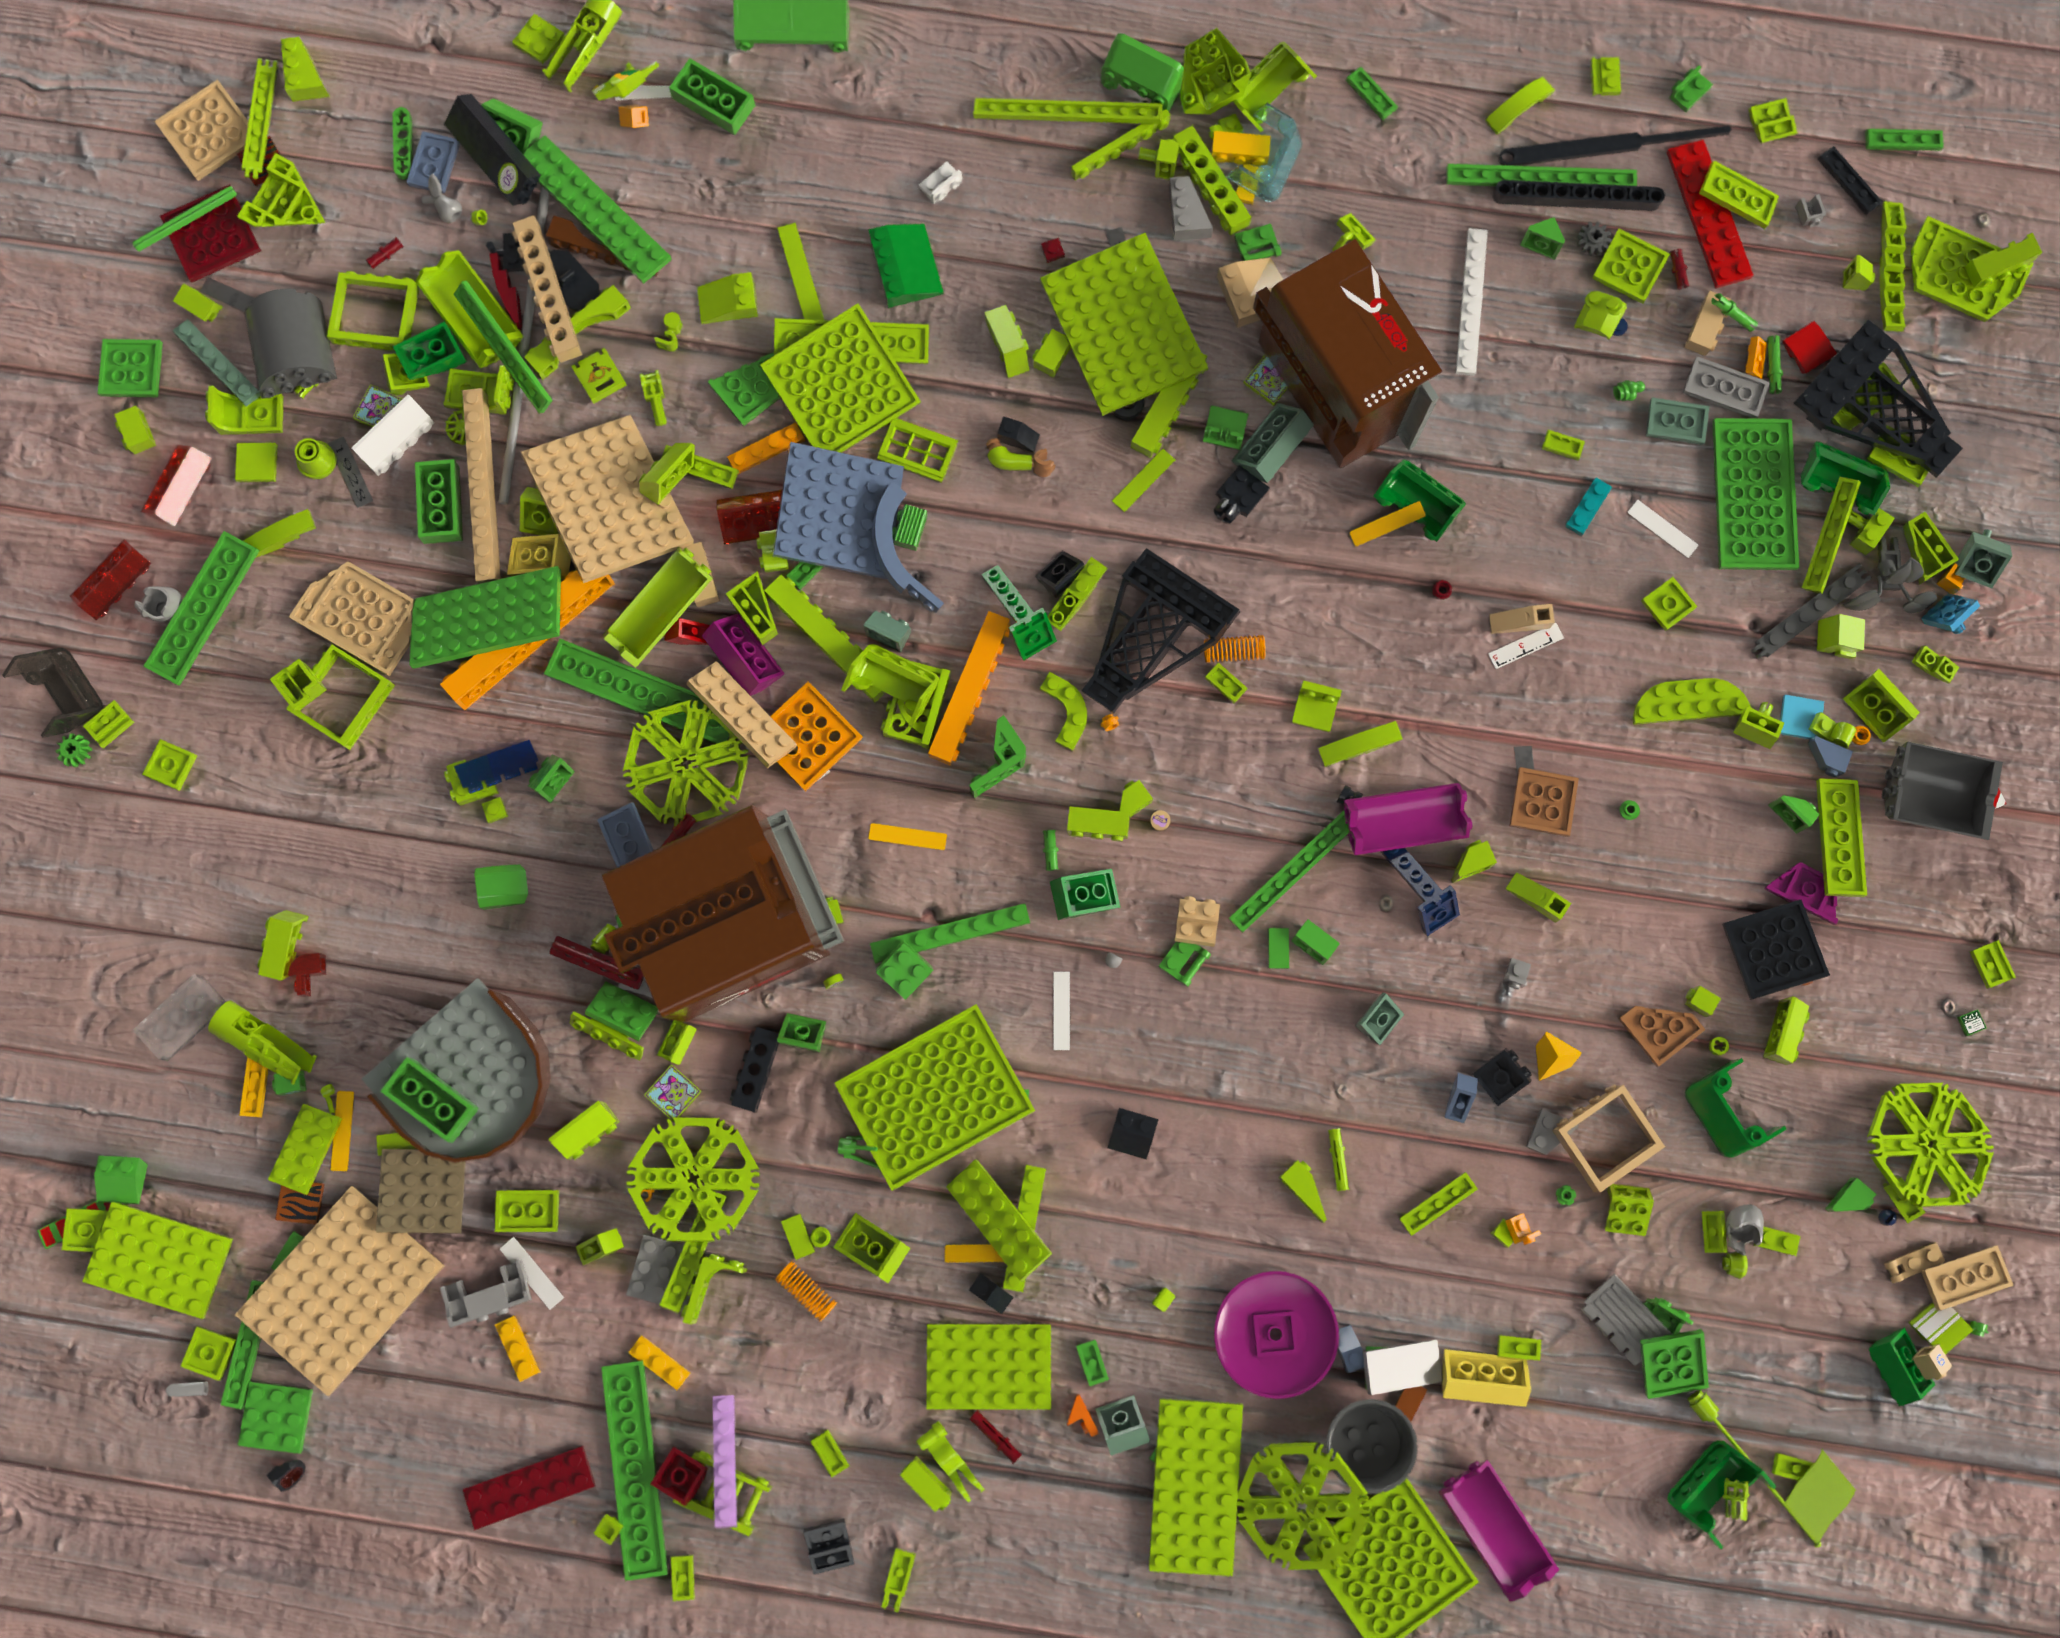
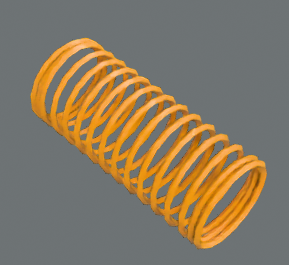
M1249 635L1248 638L1246 636L1244 638L1236 636L1235 639L1233 637L1229 639L1227 636L1226 640L1222 637L1218 641L1221 648V662H1223V640L1225 644V661H1228L1227 640L1229 642L1230 661H1232L1231 644L1233 640L1234 661L1236 662V639L1238 642L1239 661H1241L1240 640H1242L1243 660L1245 661V638L1248 661L1250 660L1249 639L1251 640L1252 660H1254V638L1256 643V659L1258 660L1260 656V659L1264 660V636L1258 635L1257 638L1255 635L1253 637ZM1205 638V639H1204V643L1207 642V641H1209L1210 638H1209V639H1208V638H1207V639ZM1218 643L1216 644L1217 662H1219ZM1213 645V646H1212V662L1214 663L1215 658H1214V645ZM1210 648L1204 651L1206 663H1210Z
M791 1261L778 1274L775 1281L777 1283L781 1282L780 1286L785 1285L784 1289L788 1288L787 1292H791V1296L795 1294L794 1299L798 1298L797 1302L802 1301L801 1305L805 1304L804 1308L809 1307L808 1311L812 1310L811 1315L815 1314L814 1318L821 1322L835 1307L837 1302L833 1299L822 1310L831 1299V1296H829L820 1305L828 1295L826 1293L814 1305L824 1292L822 1290L812 1300L821 1287L807 1299L818 1285L816 1283L804 1295L814 1283V1280L799 1293L811 1277L797 1289L807 1277V1274H805L794 1285L804 1273L802 1271L789 1284L801 1269L798 1268L787 1279L797 1267V1264L795 1265V1262Z

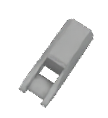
M208 1382L170 1384L166 1389V1393L171 1397L207 1395Z

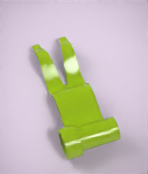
M936 1421L932 1428L917 1439L916 1442L923 1451L926 1448L929 1450L939 1466L947 1473L958 1491L969 1503L972 1500L956 1471L957 1469L981 1492L985 1489L945 1436L948 1434L946 1429L939 1421Z

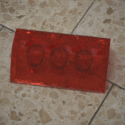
M177 445L140 512L167 525L175 526L183 517L182 512L184 508L192 501L191 496L194 490H197L201 485V477L209 470L212 458L192 446Z
M782 489L717 499V514L724 545L756 540V538L760 537L759 532L777 530Z
M124 539L75 589L70 597L82 610L97 621L108 613V608L113 603H117L122 598V593L126 589H130L135 585L136 579L140 575L145 574L149 570L151 562Z

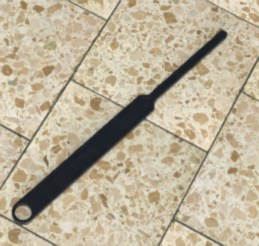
M1721 126L1642 136L1635 132L1506 148L1501 151L1498 159L1501 165L1519 166L1638 151L1643 145L1728 135L1732 129L1730 126ZM1505 153L1511 154L1513 161L1505 162L1502 159V155Z

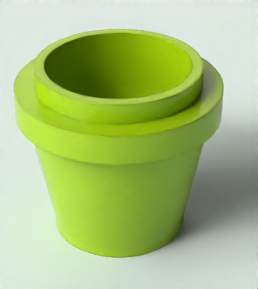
M305 438L299 441L295 447L296 464L304 476L310 479H323L335 469L337 462L336 454L327 443L316 441L312 438Z

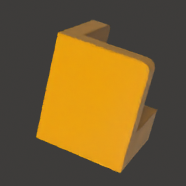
M628 105L618 107L620 126L630 128L649 126L647 106Z
M1956 563L1947 568L1936 583L1950 594H1955L1963 587L1962 583L1965 578L1955 575L1954 571L1958 567Z

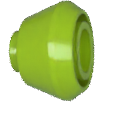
M1736 1251L1727 1254L1722 1259L1723 1270H1726L1728 1275L1737 1279L1743 1278L1748 1269L1747 1256H1743Z

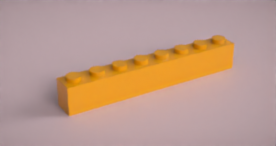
M988 611L928 752L929 758L951 766L953 761H957L960 754L958 747L960 743L964 744L968 734L965 732L967 726H971L975 715H973L975 707L979 708L983 699L980 695L983 690H987L990 683L988 676L990 672L994 673L998 662L995 660L997 655H1001L1004 650L1005 644H1003L1005 637L1010 636L1008 628L1010 627V619Z

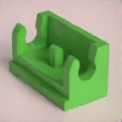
M1307 919L1291 940V942L1322 965L1326 963L1340 944L1309 919Z

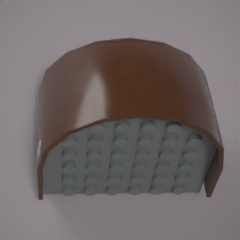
M477 978L366 1074L362 1080L374 1093L367 1096L368 1099L397 1133L424 1155L454 1163L493 1157L519 1142L541 1114L550 1084L549 1050L537 1027L510 997L494 990H489ZM406 1057L415 1059L479 1107V1110L454 1142L445 1141L380 1092Z

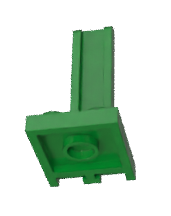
M999 565L981 574L986 584L1015 621V624L1008 628L1023 661L1057 642L1045 610L1040 608L1033 612Z

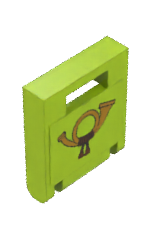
M605 347L601 349L602 355L596 351L578 362L580 367L577 368L574 364L571 365L593 404L627 386ZM613 379L614 383L599 392L596 390V387Z

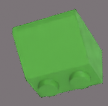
M98 1156L94 1174L97 1202L111 1203L115 1201L122 1204H139L148 1164L137 1157Z

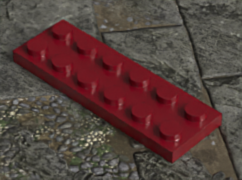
M584 1446L464 1488L462 1491L473 1528L477 1530L596 1487Z

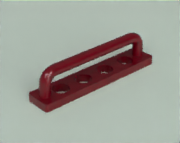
M556 936L551 945L550 955L639 990L643 982L644 975L641 969L636 967L625 973H620L614 958L560 936Z

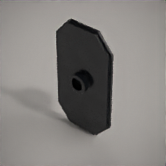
M553 250L549 253L565 304L570 309H584L590 300H595L599 296V284L569 251Z

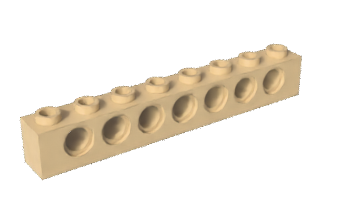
M534 215L513 223L515 230L512 231L516 243L519 242L520 247H517L521 259L524 258L525 263H523L524 270L531 278L528 280L529 286L536 293V296H533L537 308L540 307L541 309L539 313L541 322L546 324L547 327L544 329L548 341L551 340L552 345L549 346L553 357L557 356L560 363L581 356L582 352L540 225Z

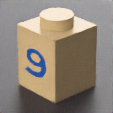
M1939 1344L1921 1348L1912 1358L1925 1380L1933 1378L1940 1380L1947 1375L1946 1372L1952 1367Z

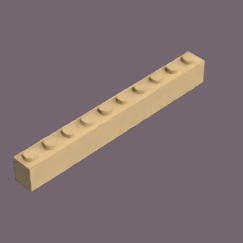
M482 388L462 390L475 581L479 584L501 579L488 395Z

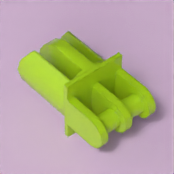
M1729 1478L1725 1479L1723 1498H1725L1726 1518L1732 1516L1733 1519L1737 1520L1740 1517L1742 1521H1747V1498L1750 1496L1748 1494L1747 1481L1740 1483L1739 1480L1730 1481Z

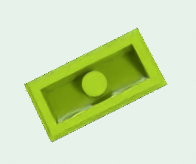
M673 1020L657 1055L680 1065L693 1039L696 1028L684 1022Z

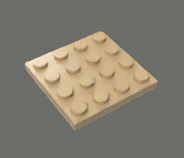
M218 80L155 120L157 126L198 181L243 152L245 148L248 120Z

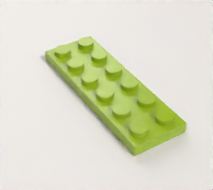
M1819 778L1816 780L1818 811L1820 814L1819 825L1825 896L1865 897L1867 896L1858 780Z
M975 1159L946 1186L1019 1281H1024L1052 1254L978 1160Z

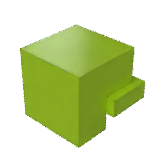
M1837 614L1818 620L1817 651L1835 652V656L1853 659L1856 658V652L1864 650L1865 619Z
M297 659L270 678L271 682L294 711L304 708L327 690L310 667L300 659Z

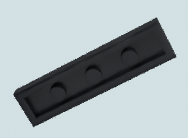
M1835 146L1819 156L1817 160L1865 215H1868L1883 203Z

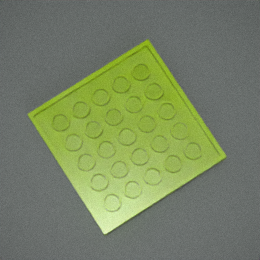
M859 303L760 364L812 447L843 453L921 403Z
M1408 1478L1394 1489L1376 1493L1369 1498L1368 1502L1362 1503L1364 1507L1371 1508L1369 1512L1371 1514L1352 1558L1350 1557L1349 1561L1346 1562L1343 1557H1338L1342 1564L1340 1567L1336 1566L1335 1569H1317L1363 1638H1404L1479 1583ZM1342 1517L1331 1526L1341 1540L1347 1543L1351 1538L1356 1522L1351 1517ZM1313 1539L1302 1546L1310 1560H1321L1323 1558L1322 1551Z

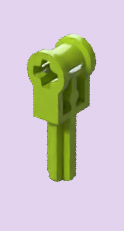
M659 370L645 375L641 373L639 376L646 402L651 403L656 426H664L667 424L661 399L665 398Z

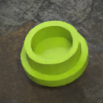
M824 1227L815 1228L810 1235L811 1243L818 1248L827 1246L831 1240L829 1230Z

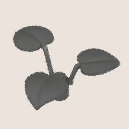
M1910 557L1897 570L1892 560H1885L1879 563L1877 568L1881 576L1877 577L1879 581L1878 591L1870 590L1864 592L1843 605L1845 608L1856 611H1864L1874 607L1881 600L1879 596L1882 594V581L1886 582V584L1899 585L1909 602L1903 605L1904 611L1908 613H1917L1927 609L1936 602L1937 595L1934 592H1923L1914 598L1910 597L1903 583L1914 582L1924 573L1921 564Z

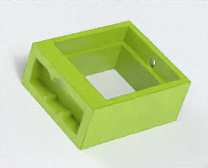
M918 1456L901 1471L900 1476L934 1512L938 1509L943 1511L951 1502L952 1492Z

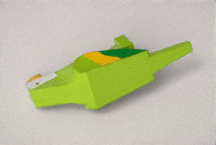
M656 61L642 70H635L629 62L626 64L623 72L615 74L610 80L600 86L596 85L593 88V93L599 101L611 97L625 98L646 81L645 78L659 64Z

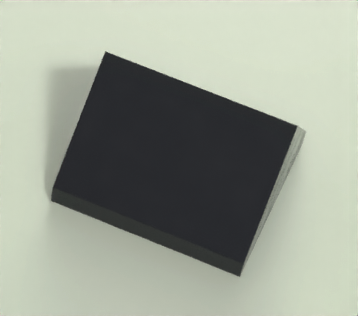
M1062 550L1035 577L1057 598L1073 583L1083 569L1084 563Z

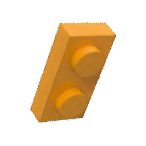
M1759 336L1751 337L1745 369L1748 375L1762 379L1767 343Z

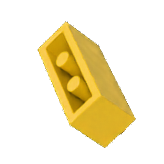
M1214 131L1212 156L1218 163L1234 162L1238 165H1243L1244 163L1255 166L1267 165L1271 136Z

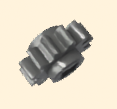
M1597 221L1595 226L1589 222L1587 227H1581L1580 233H1578L1576 238L1580 240L1577 246L1584 247L1582 253L1588 250L1589 256L1593 252H1596L1599 256L1602 251H1607L1612 239L1608 238L1611 231H1604L1606 225L1599 227L1600 224Z

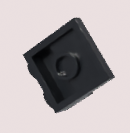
M1507 1048L1503 1049L1473 1072L1474 1077L1478 1078V1082L1497 1106L1501 1105L1532 1081L1530 1078L1532 1076L1531 1072L1525 1065L1523 1067L1520 1066L1517 1062L1519 1057L1512 1049L1510 1051Z

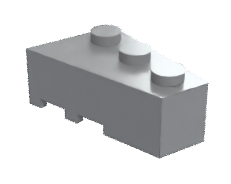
M1171 177L1169 197L1174 241L1211 238L1213 227L1190 177Z

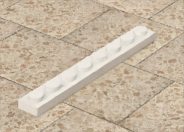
M1469 228L1467 231L1455 373L1458 375L1475 376L1488 230Z

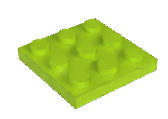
M1618 229L1592 279L1644 304L1670 254Z

